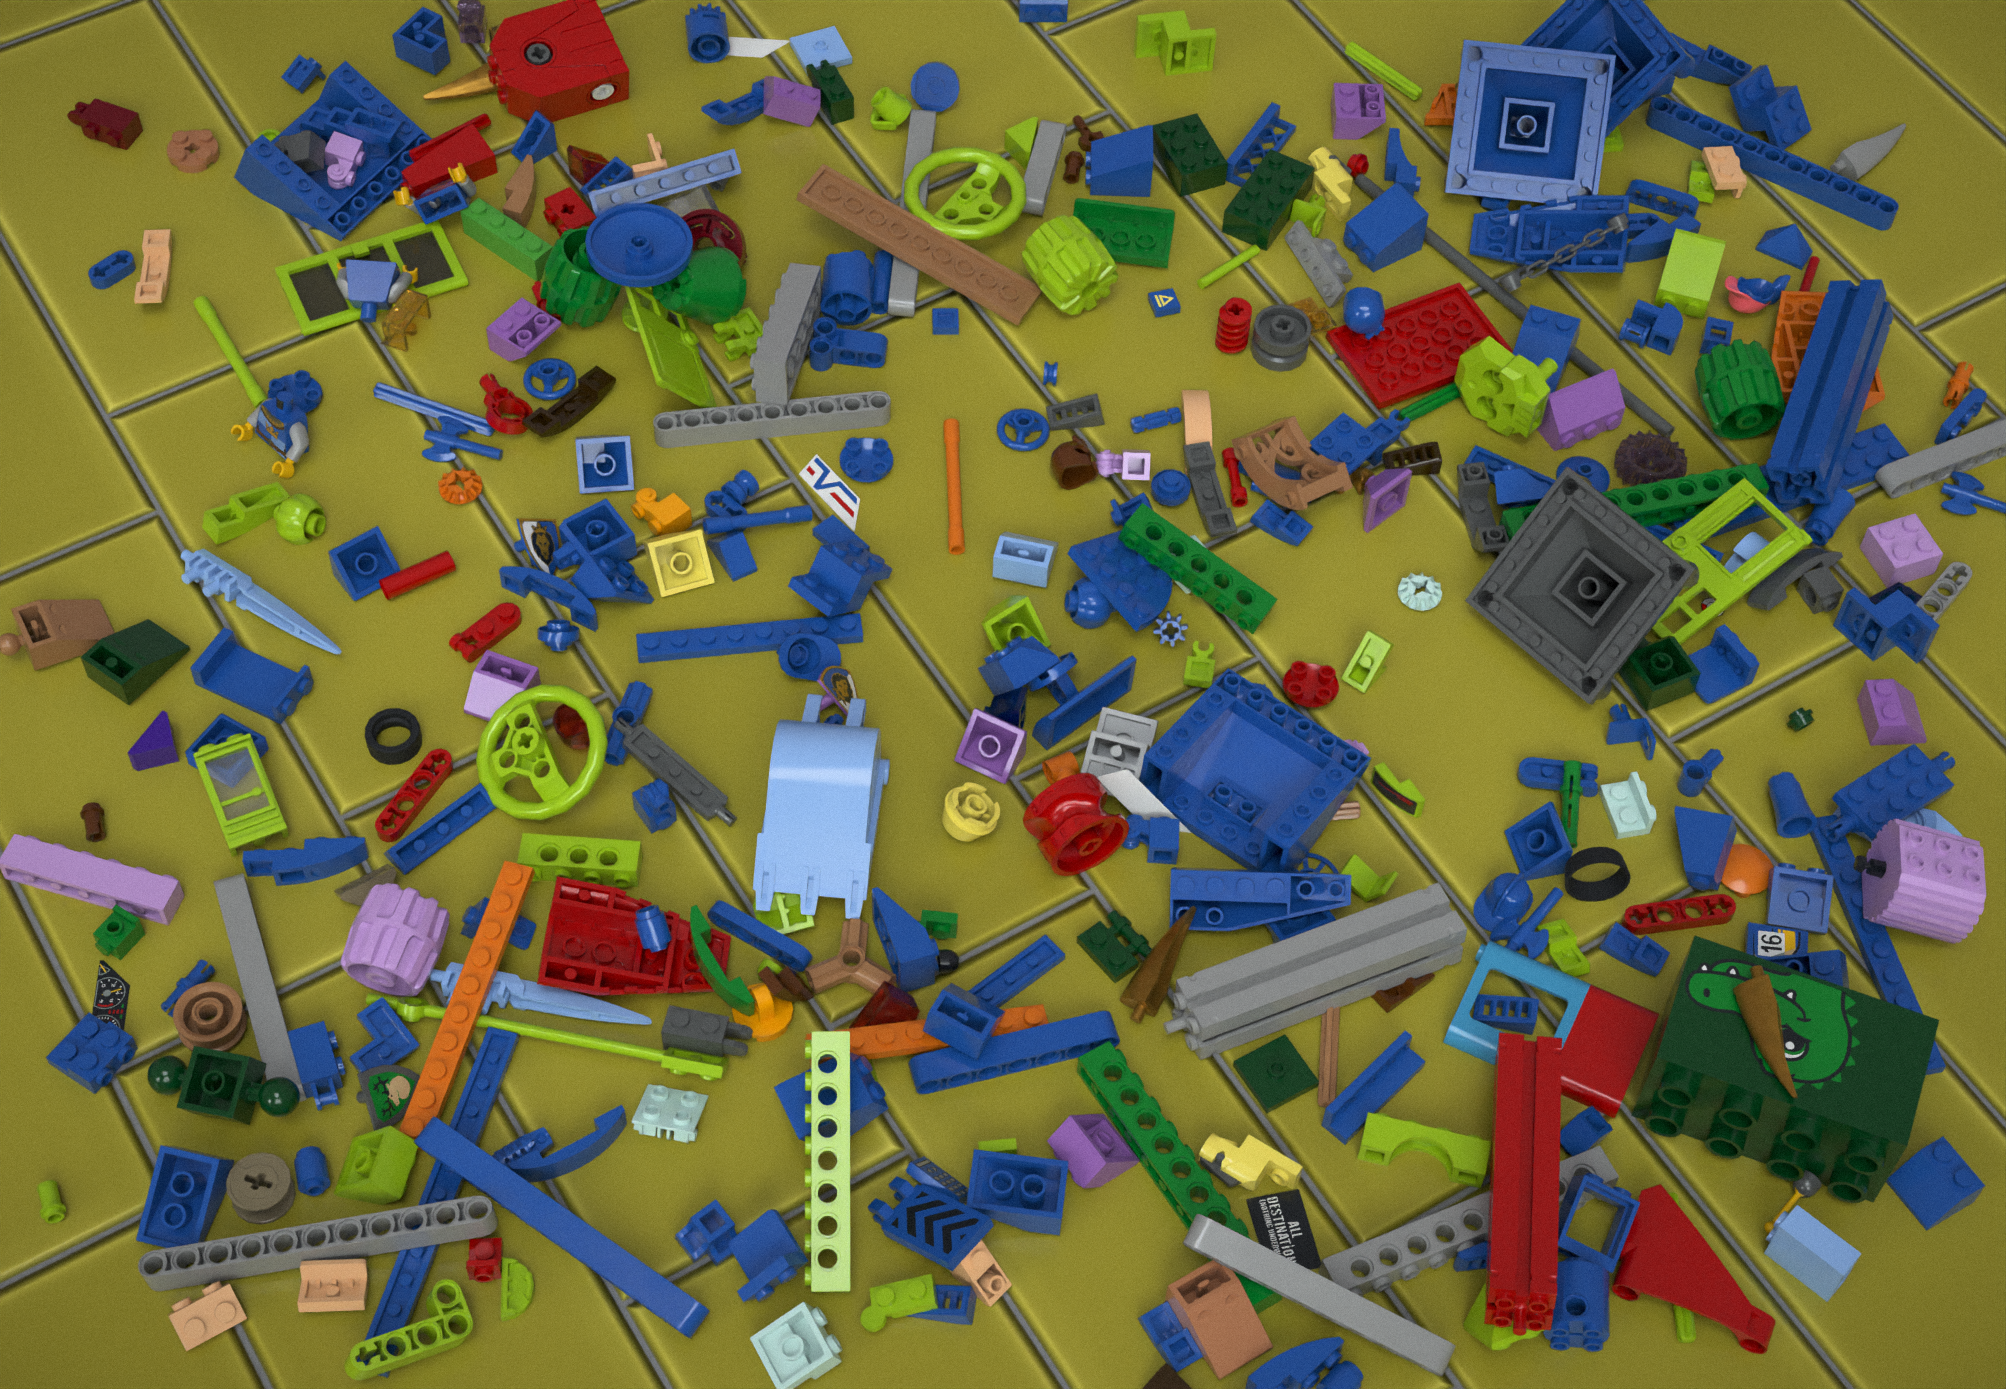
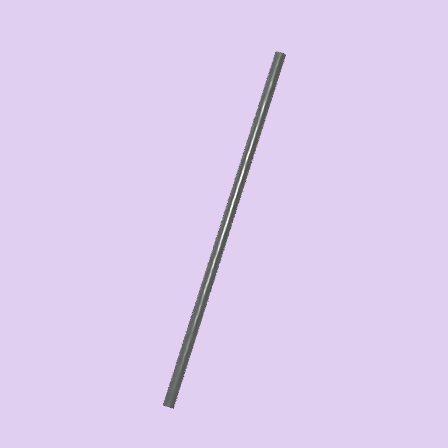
M1359 174L1354 181L1358 187L1374 200L1385 192L1364 174ZM1426 226L1424 241L1524 321L1529 310L1524 304ZM1574 347L1570 360L1592 377L1605 372L1578 348ZM1619 383L1624 404L1664 437L1668 438L1671 436L1675 427Z

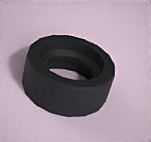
M390 708L377 712L369 719L365 727V740L367 748L374 759L387 765H396L407 762L418 754L422 746V733L420 725L413 714L400 708ZM400 726L407 728L411 733L409 739L397 746L387 747L380 745L376 740L383 730L390 727Z

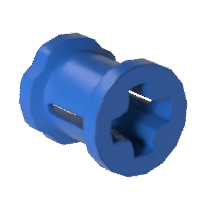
M1627 318L1621 328L1618 339L1621 341L1626 339L1639 344V348L1643 349L1649 339L1652 327L1640 326ZM1630 331L1639 333L1640 336L1630 333Z

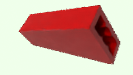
M470 124L401 171L403 182L400 183L401 188L407 187L410 196L417 199L431 186L450 179L451 176L448 168L455 169L459 167L458 163H462L466 174L473 182L498 173L495 154L476 127Z

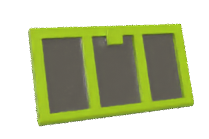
M438 220L426 225L422 222L275 267L276 276L304 337L360 319L361 309L354 308L350 301L343 297L336 284L338 275L337 263H341L342 267H346V259L396 262L401 273L403 265L408 266V271L415 270V267L418 268L417 282L408 286L398 301L392 303L391 309L469 285L468 279ZM377 310V314L388 310Z

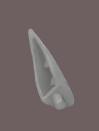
M1904 123L1884 134L1851 145L1840 153L1834 164L1830 166V170L1850 180L1859 179L1891 151L1905 130L1906 124Z

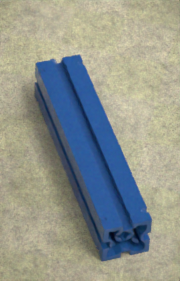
M1882 279L1861 280L1859 286H1855L1851 280L1830 281L1828 293L1824 297L1770 453L1771 458L1768 459L1766 464L1770 480L1776 481L1774 491L1779 503H1800L1802 498H1809L1812 504H1832L1834 491L1837 490L1890 329L1889 324L1892 323L1894 317L1890 303L1885 302L1887 294Z

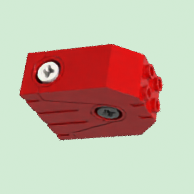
M566 0L504 18L489 45L490 56H487V62L490 70L488 71L490 83L497 86L498 100L501 105L505 104L509 114L530 121L536 110L549 121L555 122L629 99V69L596 0Z

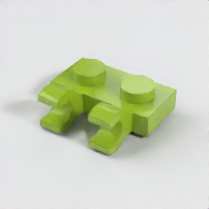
M750 307L740 310L736 316H732L726 322L713 325L716 331L713 338L717 344L725 342V346L728 349L725 352V356L729 361L737 360L744 352L749 357H751L752 353H756L757 339L763 335V326ZM732 335H735L737 338L729 340Z

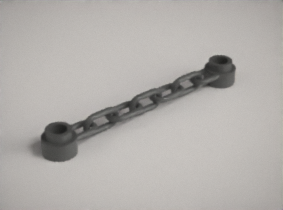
M1625 212L1607 220V229L1597 228L1587 233L1581 243L1577 245L1567 244L1558 249L1550 260L1545 261L1541 259L1532 263L1526 268L1524 274L1519 275L1518 271H1514L1499 279L1502 288L1506 289L1509 293L1521 287L1520 281L1524 278L1534 279L1548 270V265L1554 262L1564 263L1573 258L1579 248L1583 246L1590 248L1605 239V234L1612 230L1614 234H1617L1629 228L1627 224L1629 220ZM1599 232L1597 237L1601 238L1590 243L1591 239L1587 238ZM1570 248V249L1568 250V252H1569V253L1573 252V253L1570 254V255H1568L1567 257L1561 259V258L1563 257V255H1562V254L1558 255V254L1561 253L1562 251H1564V250ZM1541 264L1540 268L1544 269L1532 275L1534 270L1530 269Z

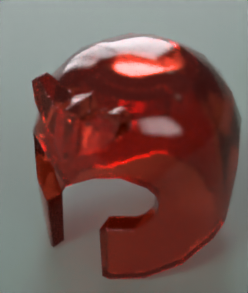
M565 704L560 705L553 715L552 723L561 742L574 750L589 748L590 741L587 725L576 710Z

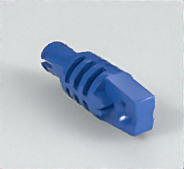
M542 1127L510 1142V1144L495 1151L492 1157L509 1168V1163L538 1149L542 1156L554 1146V1143L547 1130Z

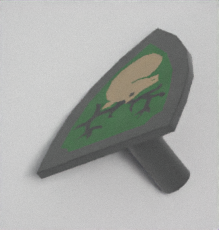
M380 1065L357 1074L362 1091L357 1093L356 1099L359 1103H366L374 1131L392 1126L402 1119L420 1078L418 1074L398 1065Z

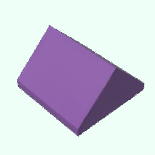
M974 708L954 761L1006 784L1026 754L1027 731L978 708Z

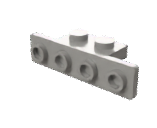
M1297 220L1286 234L1285 240L1327 306L1334 307L1346 292L1342 282L1348 283L1353 274L1348 268L1347 261L1337 251L1333 241L1327 238L1312 237L1303 221Z

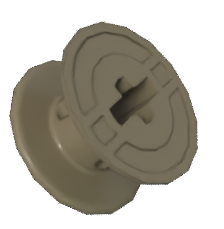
M261 1152L244 1157L233 1166L226 1181L227 1194L232 1200L234 1210L240 1218L248 1223L262 1225L278 1220L289 1211L296 1196L295 1183L290 1177L288 1166L284 1160L274 1154Z

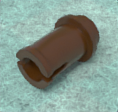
M1071 151L1064 160L1066 167L1063 180H1066L1069 184H1075L1079 181L1080 168L1084 165V158L1080 152Z
M87 803L80 812V817L85 823L87 841L91 840V836L92 842L101 841L106 837L102 819L104 809L99 803Z

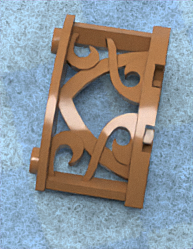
M1295 416L1279 418L1270 424L1232 439L1234 455L1240 460L1250 478L1269 498L1284 507L1305 510L1308 508V502L1327 493L1347 491L1353 488L1345 462L1330 460L1322 454L1319 456L1315 455L1310 450L1312 445L1304 436ZM1274 430L1275 433H1276V436H1275L1274 439L1272 440V438L1269 436L1268 432H1271V431ZM1259 437L1263 443L1257 442L1255 447L1253 439ZM1275 458L1285 465L1296 466L1301 471L1300 480L1285 479L1275 473Z

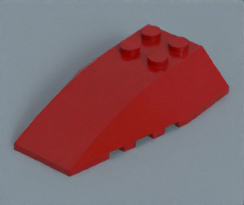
M557 876L543 942L537 984L593 995L715 992L704 978L695 959L691 943L690 922L679 918L680 914L670 910L668 912L664 911L672 940L667 942V948L651 952L650 948H643L634 921L637 919L635 912L644 907L651 906V902L642 898L636 900L627 896L625 891L615 887ZM711 928V942L707 946L726 976L731 936Z

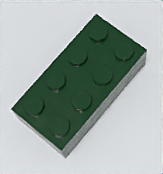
M1270 149L1225 209L1222 232L1248 244L1257 245L1260 249L1267 251L1290 220L1294 200L1299 199L1303 201L1312 189L1315 167Z

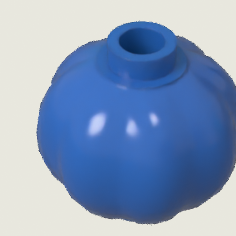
M1087 576L1077 580L1071 590L1066 591L1065 611L1070 612L1072 620L1085 629L1101 627L1107 622L1110 614L1117 611Z

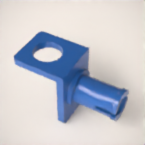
M1618 704L1612 706L1609 714L1614 722L1609 723L1606 743L1611 745L1640 741L1647 760H1652L1656 739L1647 718L1631 719L1625 704L1620 705L1622 712Z

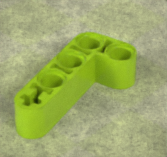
M449 1279L440 1280L435 1284L426 1299V1307L430 1318L356 1344L345 1360L344 1367L347 1375L354 1380H365L460 1346L472 1331L473 1319L459 1285ZM437 1293L446 1294L450 1298L451 1303L445 1304L440 1302L437 1298ZM448 1324H458L462 1329V1334L453 1333L449 1329ZM417 1335H428L432 1344H422L418 1340ZM386 1345H396L400 1349L401 1355H391L387 1351ZM359 1356L362 1361L357 1362V1357ZM370 1359L368 1364L365 1366L363 1361Z

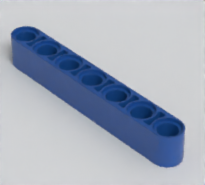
M1098 1011L991 1037L977 1060L954 1047H948L917 1055L909 1060L908 1066L916 1092L919 1094H930L1078 1058L1108 1041L1116 1047L1120 1043V1038L1111 1013L1109 1011Z

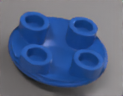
M299 370L295 374L286 375L269 382L268 398H275L282 391L289 392L293 395V403L304 413L312 411L321 402L322 388L315 379L310 377L307 371Z
M853 437L846 441L845 447L840 453V466L843 472L853 480L875 482L884 478L892 469L893 454L888 447V442L882 438Z

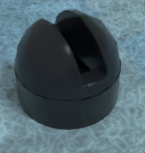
M949 949L939 950V956H937L939 974L951 973L958 968L959 956L956 952Z

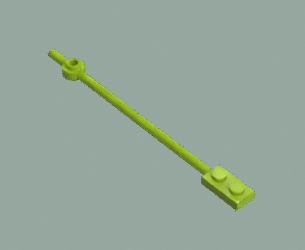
M368 993L366 998V1005H371L383 997L389 1006L402 1016V1020L408 1022H418L420 1018L426 1016L443 1019L447 1009L430 1005L428 1001L417 997L394 998ZM481 1014L476 1024L478 1027L488 1028L489 1026L518 1033L519 1035L662 1062L661 1067L669 1068L671 1073L684 1075L689 1072L699 1074L700 1078L711 1081L718 1078L721 1079L727 1072L729 1058L674 1047L660 1050Z

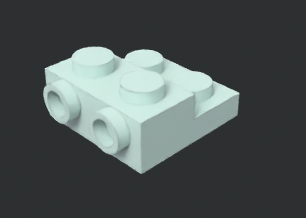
M802 1302L750 1337L776 1389H794L810 1377L816 1380L842 1362L838 1354L843 1350L842 1346L833 1334L828 1336L823 1327L828 1321L819 1307L813 1308L809 1304Z

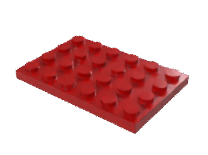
M1460 282L1386 309L1382 324L1385 330L1381 331L1378 335H1374L1369 340L1365 338V334L1351 331L1346 324L1329 330L1326 333L1327 341L1378 410L1453 382L1460 356L1471 345L1488 336L1513 353V350Z

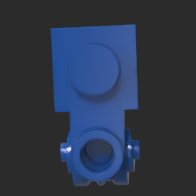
M660 778L632 793L634 810L651 834L658 830L666 829L673 822L677 821L675 804L669 797V786Z
M1136 814L1127 816L1126 821L1129 824V832L1122 844L1124 848L1134 849L1142 842L1148 848L1147 863L1177 864L1180 819L1162 816L1158 818L1150 817V820H1144L1142 816Z

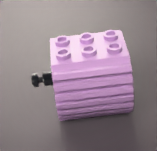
M1893 819L1888 821V825L1885 824L1882 827V831L1879 830L1877 838L1872 841V848L1867 852V858L1861 855L1855 858L1853 868L1857 872L1862 873L1863 918L1869 919L1870 922L1956 944V942L1962 941L1961 938L1965 939L1967 933L1972 932L1973 925H1976L1979 921V914L1982 915L1986 899L1983 847L1980 846V841L1900 819Z

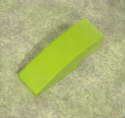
M278 482L231 495L229 504L204 511L202 528L216 545L226 542L268 521L273 517L275 508L282 501L290 497V495Z

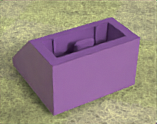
M1334 83L1330 104L1333 139L1358 140L1385 123L1383 84Z
M521 298L486 328L489 349L509 362L526 357L561 326V321Z
M486 650L473 671L464 713L490 721L494 712L516 693L541 685L538 667Z

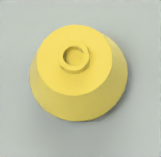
M967 782L962 787L953 788L947 793L942 813V823L951 836L958 840L969 842L995 829L1000 816V807L997 801L993 803L991 798L985 794L986 788L976 783Z

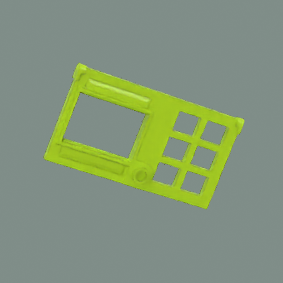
M1745 478L1742 479L1689 522L1662 541L1683 559L1695 563L1699 569V579L1697 584L1679 597L1677 595L1651 631L1659 639L1666 636H1674L1681 645L1804 547L1813 542L1812 538L1803 529L1800 530L1750 482ZM1755 502L1785 532L1734 572L1730 573L1701 544ZM1704 590L1715 602L1700 614H1696L1686 603ZM1677 610H1681L1691 621L1673 634L1662 622Z

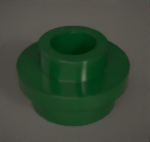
M1803 707L1799 708L1788 716L1790 721L1786 725L1788 728L1792 727L1795 732L1804 729L1815 721L1812 717L1813 711L1811 709L1805 711Z

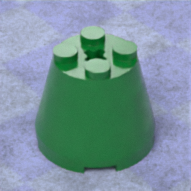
M707 246L694 250L691 260L684 271L668 282L655 285L652 292L654 298L659 300L665 308L702 324L714 325L726 322L732 316H736L739 313L745 300L747 284L746 279L742 278L741 269L738 264L740 260L731 250L724 247Z

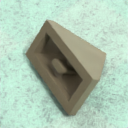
M386 864L334 890L335 895L343 901L362 906L367 894L375 885L393 884L397 872L394 867Z

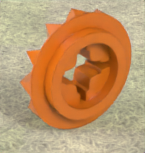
M464 466L461 470L457 471L452 468L450 473H443L442 480L438 481L439 493L447 502L453 504L469 503L476 499L482 491L481 476H478L474 469L468 471ZM457 481H461L464 484V490L456 485Z

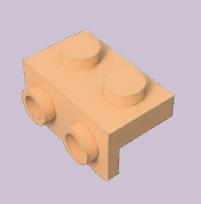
M1704 147L1701 155L1714 189H1731L1733 197L1740 198L1743 189L1746 187L1747 178L1742 173L1739 157L1735 155L1733 147Z
M365 1259L301 1262L300 1272L302 1281L297 1302L299 1312L365 1310L369 1288L367 1261Z
M220 1280L202 1289L204 1295L193 1301H191L190 1297H186L171 1306L173 1311L167 1315L186 1351L247 1319L228 1282L222 1285Z

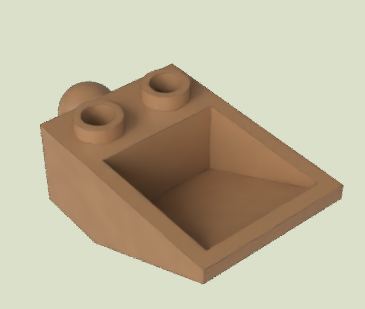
M37 600L11 609L19 635L16 636L13 633L1 635L0 652L6 656L16 654L21 646H24L34 670H38L83 655L99 640L115 632L99 600Z

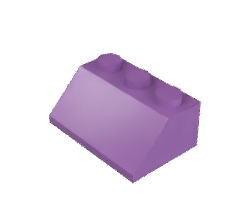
M1612 368L1549 394L1542 424L1537 430L1554 451L1564 447L1569 448L1586 438L1591 439L1597 434L1608 429L1613 430L1621 424L1625 404L1615 370Z

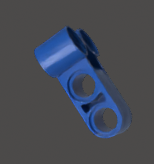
M821 317L815 320L813 324V339L810 342L809 363L811 368L816 371L829 370L833 363L879 368L885 363L888 339L879 333L837 328V324L832 318Z

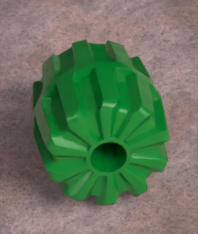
M582 226L579 229L570 228L564 231L560 239L556 240L543 272L540 298L547 301L546 311L549 314L557 313L560 315L561 323L566 325L578 322L581 327H590L594 325L595 321L602 322L609 315L622 285L602 277L589 263L586 255L585 240L590 226Z
M1736 339L1729 346L1718 344L1712 348V354L1705 353L1698 359L1695 377L1699 397L1711 427L1717 436L1729 438L1730 440L1754 438L1778 425L1779 419L1783 417L1785 412L1781 385L1767 349L1762 348L1758 341L1754 340L1750 344H1744L1742 339Z

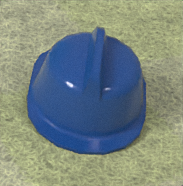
M794 633L788 636L776 651L779 655L781 669L787 675L794 678L817 681L825 668L840 666L841 653L837 644L831 639L819 635Z
M1508 872L1500 874L1479 895L1474 904V917L1483 929L1492 932L1499 922L1513 915H1518L1520 921L1530 909L1533 902V893L1524 879V874L1522 872L1519 874Z

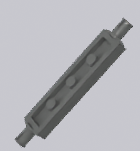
M622 717L615 722L613 727L625 736L622 748L653 775L667 783L676 795L706 821L718 816L729 827L732 826V823H735L737 817L725 808L728 797L644 724L633 728Z

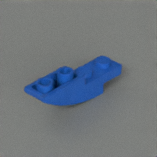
M1669 32L1683 50L1694 58L1696 66L1690 75L1692 77L1714 83L1733 85L1750 73L1752 66L1743 60L1710 44L1704 50Z
M317 837L315 839H305L304 849H255L254 851H243L242 862L247 877L274 876L276 886L308 883L344 872L368 859L369 851L365 837Z
M1341 1337L1324 1338L1291 1348L1275 1356L1248 1376L1245 1389H1311L1319 1381V1374L1326 1367L1331 1370L1342 1359L1341 1350L1344 1340Z

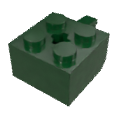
M1666 636L1653 642H1648L1644 637L1618 671L1645 711L1694 693L1701 674L1674 636Z

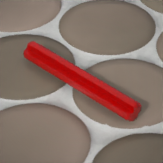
M486 113L479 115L411 149L409 156L413 162H416L468 125L473 124L480 131L490 126L491 120Z

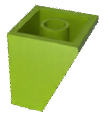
M1676 228L1654 306L1663 308L1667 302L1677 308L1682 314L1704 319L1726 241Z

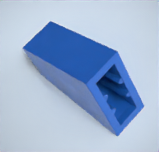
M1676 806L1674 812L1688 883L1699 890L1712 889L1718 891L1737 832L1734 818L1730 815Z

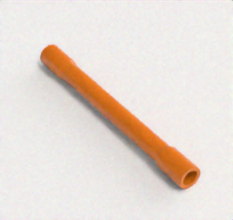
M950 418L943 422L949 517L948 549L951 554L959 555L965 551L959 459L960 430L959 421Z

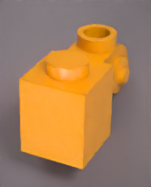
M643 488L637 492L636 502L631 505V510L636 518H644L648 522V527L654 535L662 536L669 533L682 532L692 526L691 508L675 493L657 502V495L654 489Z

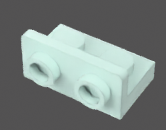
M1637 771L1630 773L1628 781L1600 785L1598 793L1616 839L1650 833L1653 823L1656 821V810L1648 801L1646 784L1640 780Z

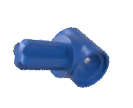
M1710 749L1700 760H1689L1684 764L1677 782V788L1681 794L1687 797H1696L1701 794L1704 785L1712 778V771L1724 759L1721 751Z

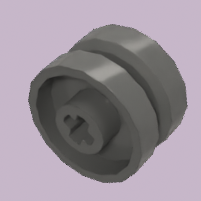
M1283 304L1272 305L1261 310L1256 316L1251 343L1253 358L1259 365L1268 370L1278 372L1291 371L1301 366L1306 360L1312 328L1309 318L1303 311Z

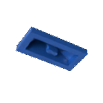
M1796 224L1766 231L1755 249L1800 270L1803 269L1813 252Z

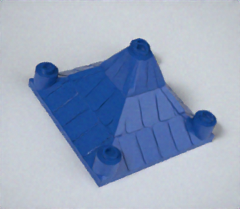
M1566 0L1521 44L1523 46L1616 55L1605 138L1672 75L1681 79L1687 78L1693 73L1696 66L1694 58L1683 50L1643 0Z
M1463 40L1447 175L1444 179V193L1546 203V201L1557 200V203L1569 201V197L1598 195L1616 55Z

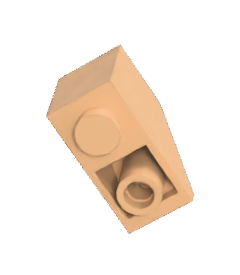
M982 1240L953 1271L949 1270L952 1276L963 1286H971L976 1297L989 1307L1012 1286Z

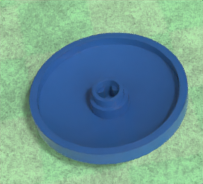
M648 203L624 204L605 211L592 222L585 240L586 255L593 269L605 279L629 287H650L672 280L688 266L693 253L692 234L686 222L673 211Z

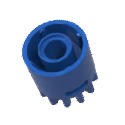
M708 3L707 6L698 4V9L696 10L690 8V15H685L687 45L690 56L701 63H715L724 59L730 50L725 12H721L719 6L713 9L711 3Z

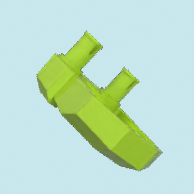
M1488 336L1471 345L1460 356L1454 381L1466 408L1472 416L1487 421V426L1507 437L1511 434L1521 433L1527 438L1542 424L1551 391L1546 380L1557 371L1558 366L1553 359L1545 358L1537 367L1536 364L1520 354L1517 356L1513 355L1496 340Z

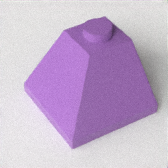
M1409 468L1386 469L1377 476L1373 475L1367 480L1363 498L1365 532L1369 533L1405 506L1412 471Z

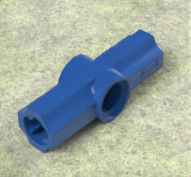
M635 681L629 683L620 706L612 714L613 722L607 734L608 746L605 761L608 764L614 766L624 764L628 752L622 748L625 736L613 726L621 717L626 722H631L629 725L633 728L641 724L653 695L652 688L643 682Z

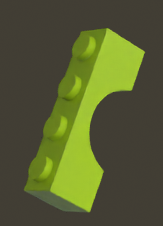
M1368 1112L1357 1159L1388 1166L1395 1157L1402 1153L1421 1151L1434 1156L1443 1164L1449 1181L1481 1188L1486 1174L1491 1141L1483 1140L1477 1135L1466 1136L1454 1133L1443 1127L1433 1128L1424 1126L1414 1120L1403 1121L1391 1118L1385 1113L1374 1114Z

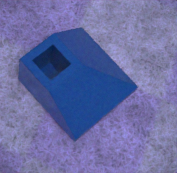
M589 555L571 578L577 589L587 599L603 602L650 604L654 601V598L648 591V586L637 577L634 567L625 560L618 561L606 556Z

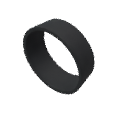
M1591 847L1581 850L1571 856L1565 864V889L1570 896L1581 901L1597 902L1613 898L1623 892L1630 883V873L1623 856L1612 848ZM1611 863L1620 866L1615 874L1600 881L1583 882L1572 877L1577 870L1591 864Z

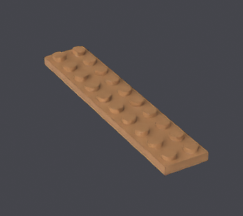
M822 164L798 192L797 201L1017 326L1042 294L1037 284L963 242L937 230L924 220L825 164Z

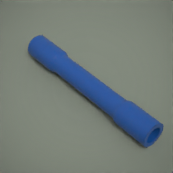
M810 505L787 507L783 510L703 518V530L705 535L729 532L735 529L781 523L812 521V509Z

